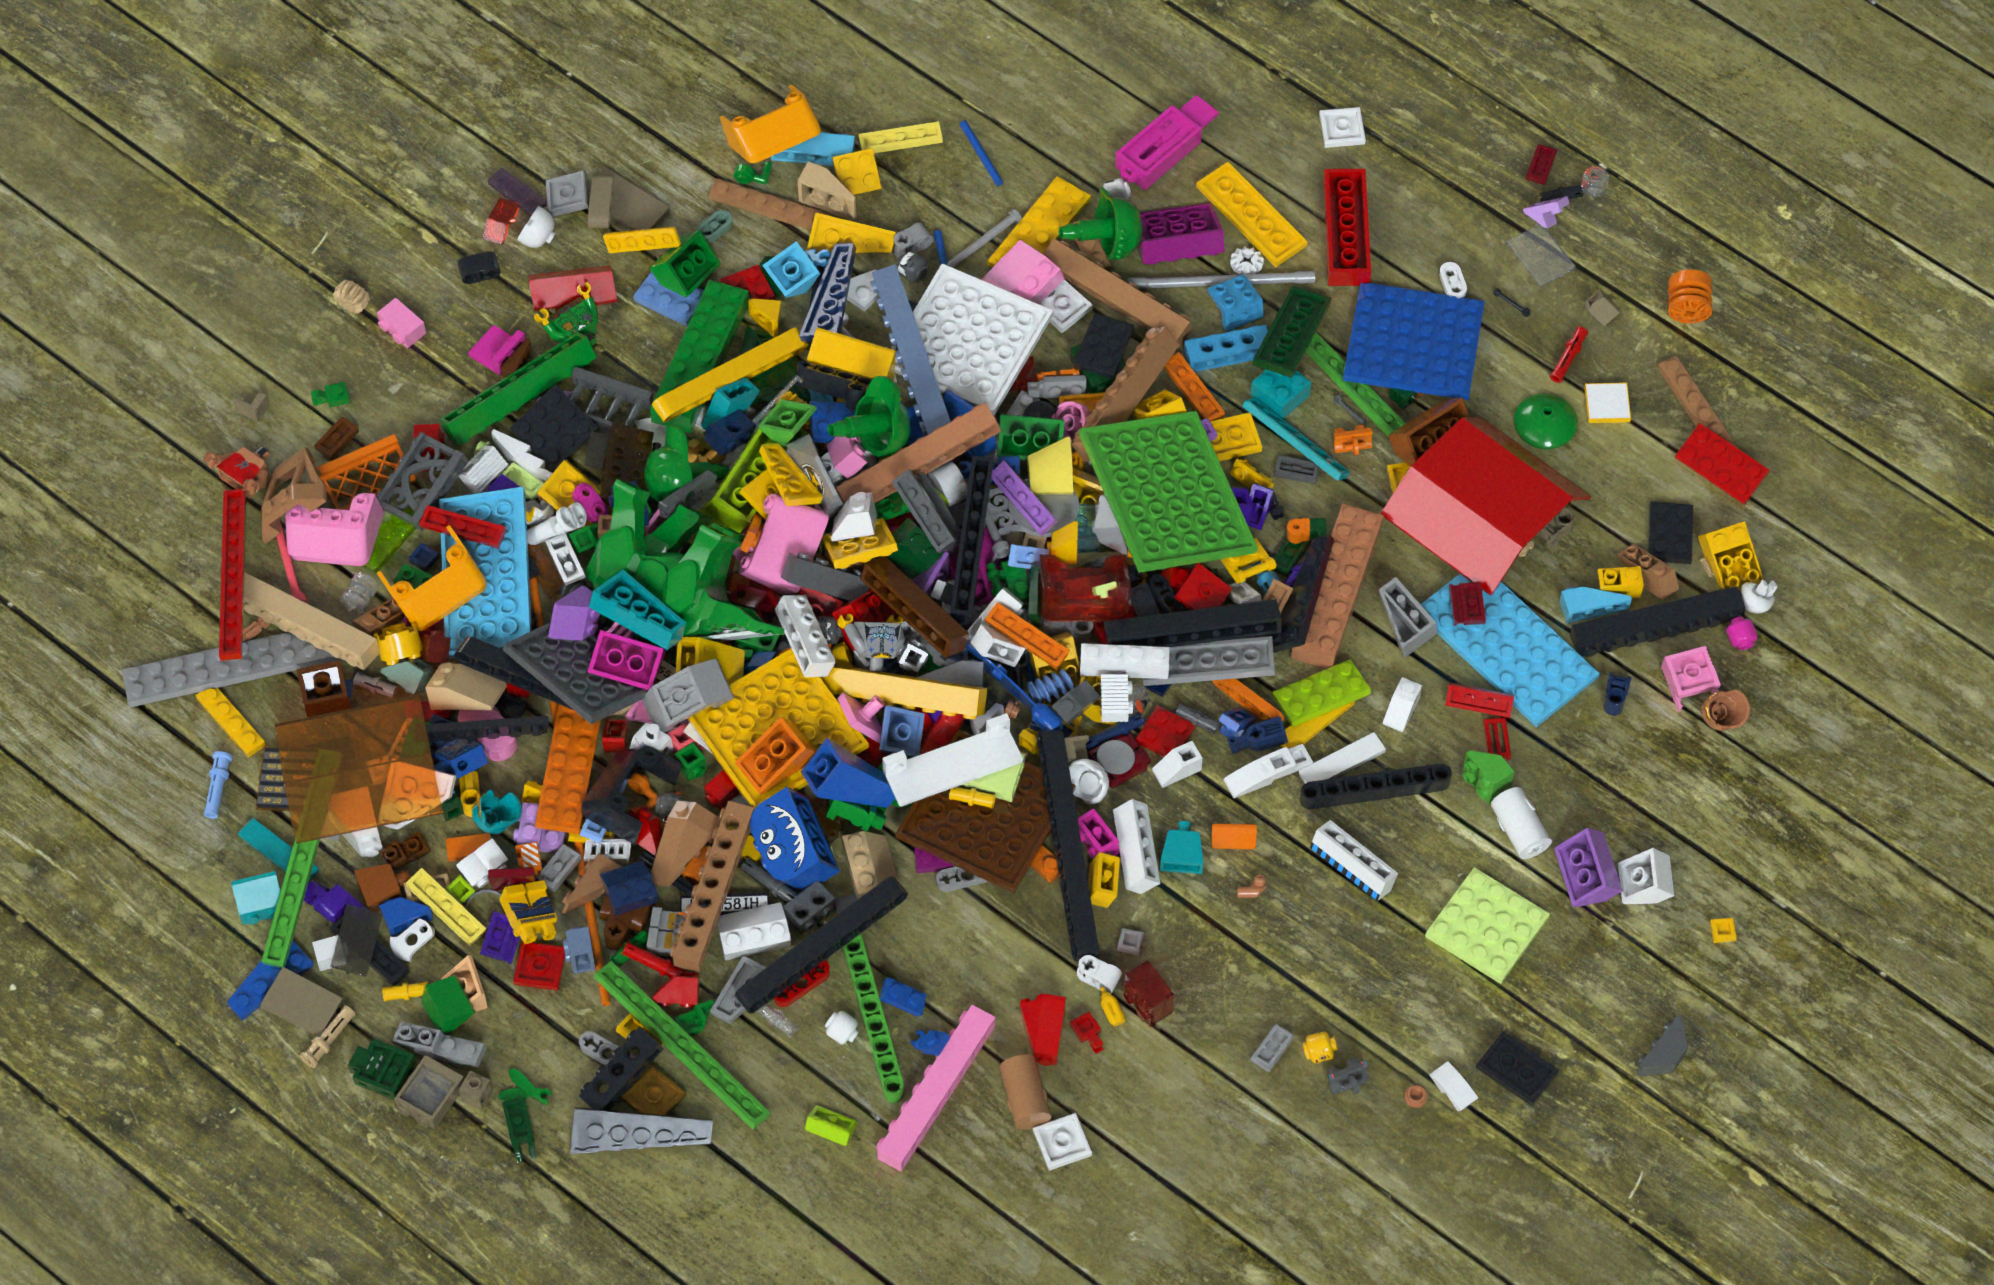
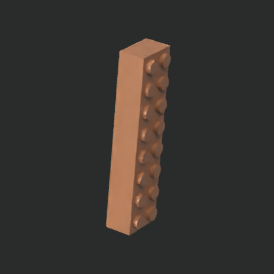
M1342 503L1331 534L1334 542L1305 645L1292 648L1291 659L1325 669L1335 665L1382 529L1384 515Z

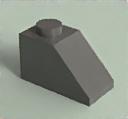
M1084 681L1067 692L1052 708L1065 724L1069 726L1101 696L1087 681Z

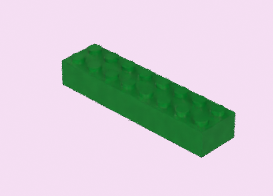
M713 280L708 281L653 402L660 396L723 364L748 309L749 290ZM705 402L665 423L651 404V422L663 426L680 427L684 432L692 433Z

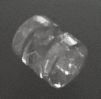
M356 572L349 582L350 586L344 590L340 597V601L349 611L364 613L370 604L369 600L376 594L379 584L371 575Z

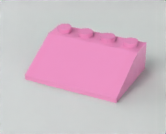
M1020 240L981 280L1040 304L1064 280L1061 269L1046 256Z

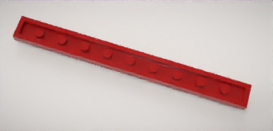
M243 489L223 490L219 630L220 661L242 659L246 491L244 492Z

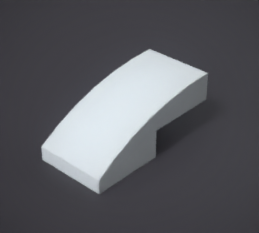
M1448 1061L1429 1074L1441 1093H1446L1457 1111L1463 1110L1478 1099L1469 1084Z

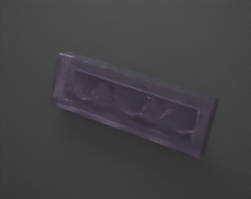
M504 168L499 169L488 179L489 186L529 216H532L538 206L542 208L547 206V201Z

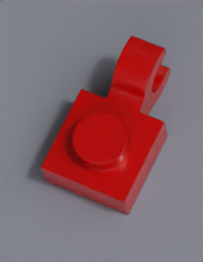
M1089 1011L1070 1021V1027L1081 1043L1088 1040L1095 1054L1104 1050L1102 1047L1103 1042L1098 1036L1101 1033V1028Z

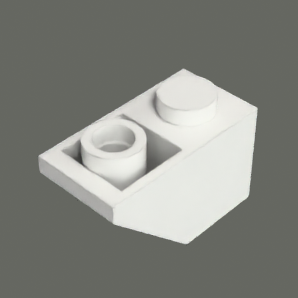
M1190 741L1172 749L1152 768V771L1161 787L1164 788L1201 771L1202 756L1193 741Z

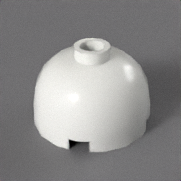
M538 206L517 240L531 248L541 247L545 242L550 244L556 234L553 232L555 226L554 218L547 210Z

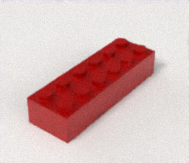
M1324 169L1323 198L1328 286H1360V283H1370L1371 257L1366 169Z

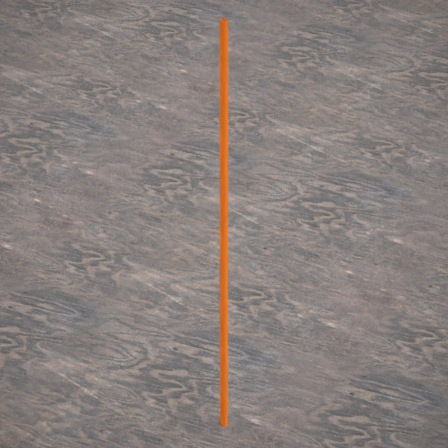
M534 577L530 580V594L536 628H540L545 623L537 578ZM549 700L553 726H555L559 704ZM574 842L575 851L582 857V860L578 863L579 875L584 876L586 873L584 870L586 862L583 861V843ZM591 901L585 904V911L597 972L604 967L594 904ZM598 982L602 1006H608L611 1004L609 992Z

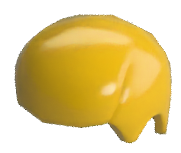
M845 642L836 644L832 648L831 653L835 658V665L857 668L856 665L852 664L851 651L845 645Z

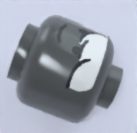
M907 252L902 254L897 260L898 272L907 280L917 282L926 277L928 273L927 261L917 253Z

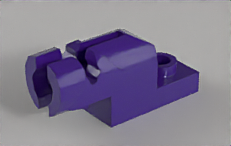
M315 880L308 883L304 901L310 906L313 905L314 910L330 922H337L345 913H348L355 921H360L365 926L372 920L369 909L338 884L330 890Z

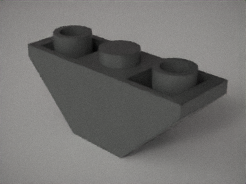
M1679 1015L1674 1021L1669 1020L1662 1030L1664 1034L1661 1038L1657 1036L1650 1045L1651 1051L1648 1055L1644 1053L1637 1062V1065H1639L1637 1075L1640 1077L1673 1073L1685 1057L1688 1044L1682 1017Z

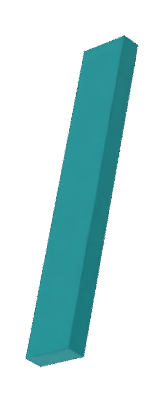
M1257 398L1245 400L1242 405L1243 408L1334 479L1339 481L1349 476L1350 471L1260 400Z

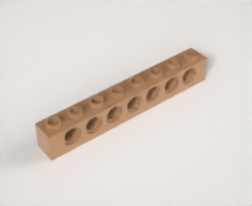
M728 801L726 808H722L719 816L720 826L715 827L712 840H714L713 845L708 846L706 852V865H702L699 871L698 878H700V882L698 885H694L692 904H688L685 910V924H681L678 930V937L680 938L678 943H674L671 949L670 956L673 957L674 966L700 973L751 830L750 819L754 807ZM737 826V828L733 830L729 829L728 827ZM723 845H729V846H731L730 848H727V849L721 848ZM717 864L724 865L722 868L714 867ZM711 883L717 884V886L712 888L707 885ZM702 903L710 904L708 907L700 906ZM697 922L703 923V925L699 927H696L693 924ZM689 942L696 943L694 946H687L686 944Z

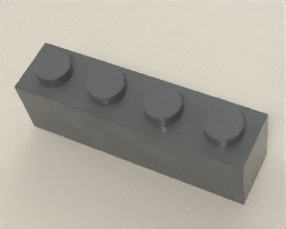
M798 552L797 555L789 553L781 574V578L788 583L849 601L869 590V587L860 580L862 570L855 568L853 571H849L847 568L835 569L834 566L829 565V561L818 557L815 561L810 559L811 556L802 552Z

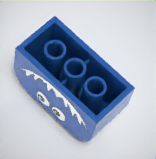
M785 787L755 808L750 819V829L755 839L753 843L755 848L761 853L763 858L761 860L762 865L769 871L772 877L796 889L805 890L814 882L819 881L823 883L840 872L807 796L789 787Z

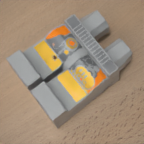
M653 907L650 922L651 928H649L647 940L648 952L656 956L671 957L672 946L674 943L677 944L680 938L678 937L679 927L681 924H685L686 921L685 912L662 911V908ZM697 922L693 925L699 927L702 926L703 923ZM689 942V943H687L686 945H687V946H694V945H696V943H695V942Z

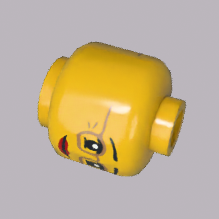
M1326 1031L1310 1034L1306 1037V1042H1303L1307 1060L1311 1059L1314 1064L1332 1060L1334 1058V1051L1338 1050L1335 1037H1330Z

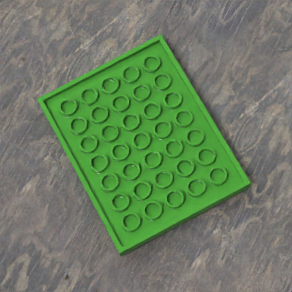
M1197 411L1080 429L1078 434L1139 573L1255 554L1258 547Z

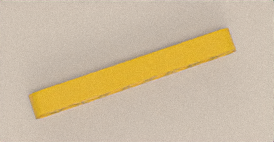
M797 327L792 328L660 396L652 403V406L664 423L712 399L716 389L745 377L749 380L801 353L809 344L807 341H801L799 337L800 331Z

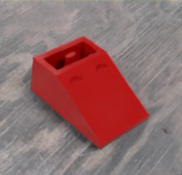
M871 589L832 612L836 622L840 615L846 620L847 614H852L853 621L851 624H854V622H886L891 615L894 616V620L899 617ZM840 627V629H841L843 635L845 636V638H846L848 644L850 645L852 651H855V649H854L852 643L850 642V640H849V638H848V636H847L845 630Z

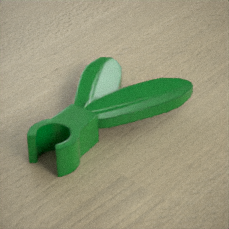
M509 1069L510 1079L518 1088L502 1091L498 1095L499 1100L506 1102L525 1097V1099L532 1098L540 1101L543 1105L549 1104L547 1098H542L546 1094L550 1095V1097L552 1096L549 1089L533 1087L523 1073L517 1069Z

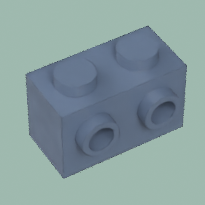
M576 926L571 930H566L567 939H563L566 961L567 963L571 962L573 974L596 970L589 928Z

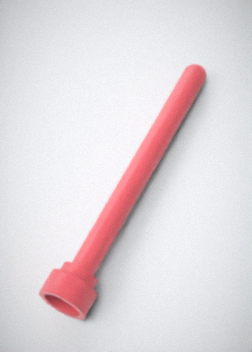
M281 525V533L276 536L289 582L290 595L308 604L306 595L299 589Z

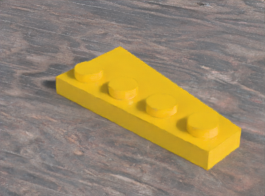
M815 213L807 250L816 249L820 252L826 249L832 253L835 244L854 243L856 253H892L896 232Z

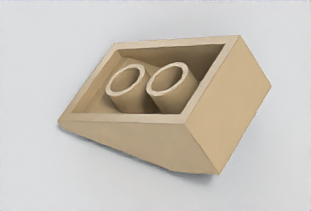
M807 162L798 178L799 204L830 213L831 216L857 222L856 198L827 168L820 164Z
M447 662L440 664L425 688L431 710H492L507 685L506 682L465 665Z

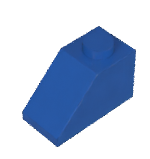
M402 897L388 899L379 905L381 915L391 937L403 933L419 918L427 923L433 921L430 907Z

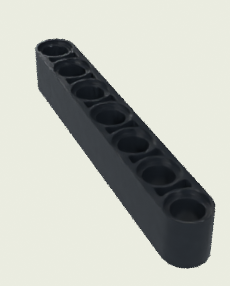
M467 636L454 654L456 660L465 666L572 709L501 648Z
M1439 763L1311 781L1302 786L1300 803L1306 809H1319L1444 791L1450 785L1452 770L1448 765ZM1437 776H1444L1445 779H1440ZM1415 779H1422L1423 782H1418ZM1393 782H1400L1401 785H1396ZM1371 785H1378L1380 788H1374ZM1350 788H1356L1358 791H1352ZM1328 791H1334L1337 794H1330ZM1313 794L1315 797H1308L1306 795Z

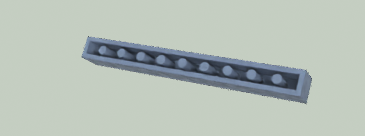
M895 264L872 272L874 280L870 282L873 292H878L880 296L876 300L880 311H885L886 315L882 316L886 328H891L892 333H889L892 346L896 345L898 348L896 358L898 364L903 363L904 368L901 369L904 381L909 380L910 386L907 387L910 399L915 398L917 404H914L913 407L916 416H921L923 422L919 423L923 435H929L938 427L945 426L951 421Z

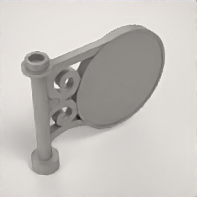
M1029 478L1023 480L1030 488ZM1000 488L991 489L986 526L995 544L992 547L995 557L1004 558L1010 554L1011 548L1007 541H1002L1001 536L1010 532H1025L1037 537H1052L1053 532L1077 520L1079 500L1074 490L1073 495H1036L1058 520L1042 536L1010 499L1008 500L1005 496L1000 495L1004 494ZM992 497H994L993 504H991L990 499ZM1000 518V529L998 530L995 525V521Z

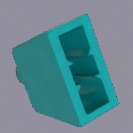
M1180 821L1178 822L1177 830L1168 831L1161 856L1160 871L1202 874L1203 854L1200 833L1191 831L1190 822Z

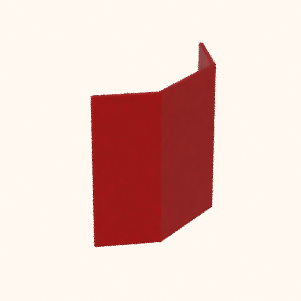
M1462 417L1411 465L1382 510L1381 515H1384L1385 519L1472 583L1481 582L1482 590L1492 596L1521 550L1571 501L1589 500L1592 496L1484 418Z

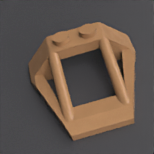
M304 447L277 466L270 476L268 489L262 503V542L265 544L281 533L280 517L293 507L300 504L312 512L327 501L326 484L320 478L321 473L316 469L314 458L307 447ZM307 468L311 483L300 484L304 469ZM292 478L290 486L275 495L277 487Z

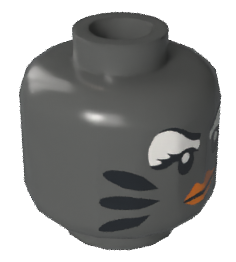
M833 616L817 617L816 620L819 622L827 644H837L840 637L844 635Z

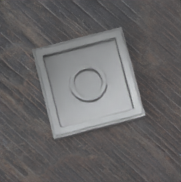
M585 170L546 180L547 209L552 217L589 208L588 183Z

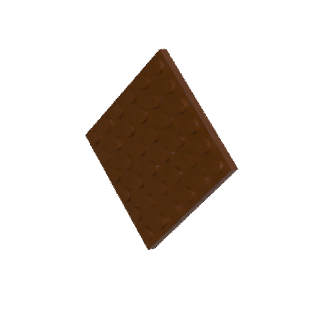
M957 731L950 744L971 736ZM1025 762L1012 802L996 798L993 808L975 804L969 806L966 802L950 800V789L913 803L895 833V838L1014 894L1051 832L1042 770ZM1072 784L1073 793H1074V791H1075V789H1076V785H1075V784Z

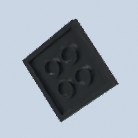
M556 384L510 427L511 431L523 443L530 445L531 451L539 459L544 460L545 465L552 472L556 470L562 461L569 460L600 430Z

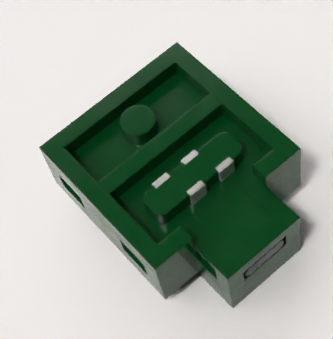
M373 1038L368 1049L361 1046L357 1047L348 1067L350 1073L354 1074L353 1080L355 1085L395 1100L394 1098L410 1075L416 1059L414 1054Z

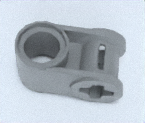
M915 223L911 227L895 234L894 254L899 258L902 254L910 251L917 253L928 248L933 243L934 238L922 223Z

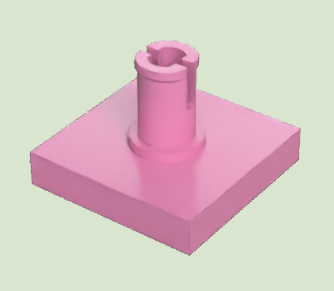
M842 693L837 699L850 726L880 743L882 728L875 714L885 706L883 700L875 695L864 705Z

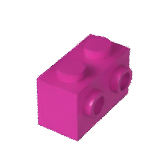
M1095 809L1078 818L1081 843L1083 842L1086 845L1087 852L1092 859L1099 852L1112 856L1119 854V840Z

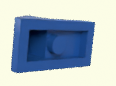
M1240 707L1224 712L1218 720L1223 723L1220 733L1227 738L1244 735L1257 718Z

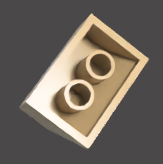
M866 831L842 836L843 851L857 900L890 876H894L898 881L886 836Z

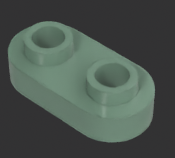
M726 210L716 211L699 224L696 230L701 231L708 244L712 243L732 227V215Z

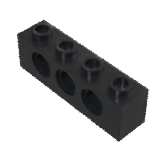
M641 1027L629 1033L625 1044L615 1049L610 1061L606 1065L600 1066L596 1071V1077L581 1088L579 1097L592 1109L611 1110L663 1051L664 1048ZM634 1049H640V1053L636 1058H630V1053ZM620 1066H624V1072L616 1076L615 1070ZM603 1084H609L608 1091L600 1093V1087Z

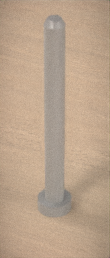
M1012 209L1006 219L952 258L947 265L952 268L956 267L1014 222L1018 224L1022 219L1020 213L1016 209Z

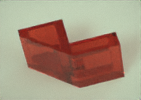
M499 198L487 219L482 239L501 245L504 244L509 224L515 223L519 203Z

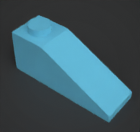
M1569 587L1561 592L1559 602L1568 624L1628 611L1632 599L1629 595L1593 588Z

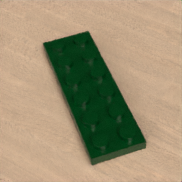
M1292 286L1253 358L1252 365L1292 378L1322 322L1332 298Z

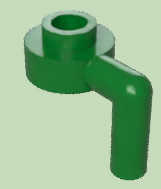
M764 163L761 175L756 174L751 166L739 164L735 167L733 176L741 184L754 181L765 185L769 179L772 163Z

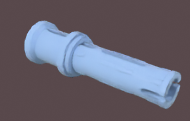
M222 751L213 753V768L209 771L211 783L204 816L211 819L218 817L224 782L229 778V762L233 758L231 754Z

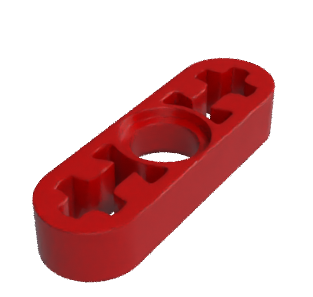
M823 961L811 970L809 974L807 973L802 977L808 981L807 986L799 988L795 983L792 984L791 991L790 987L782 992L783 994L787 993V998H780L778 995L773 999L774 1003L779 1007H788L826 981L830 976L828 962ZM817 967H818L819 969H823V968H824V973H822V974H821L820 972H817V973H816V968H817Z

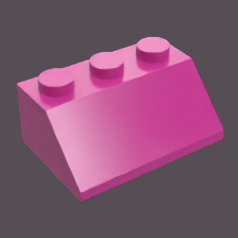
M600 630L588 673L649 690L654 686L665 650Z

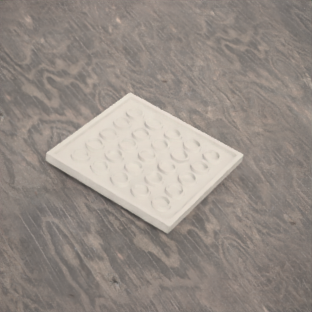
M941 264L913 311L940 392L945 394L948 390H951L973 407L986 402L993 415L996 414L1054 315L1051 309L945 264ZM893 345L891 348L892 350H898L896 345ZM895 357V373L903 376L901 369L904 368L903 363L898 364Z

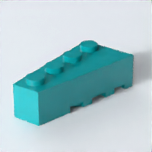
M623 569L593 590L589 608L666 650L682 640L687 624Z

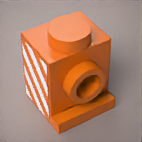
M537 842L516 845L515 849L519 868H533L537 877L542 871Z

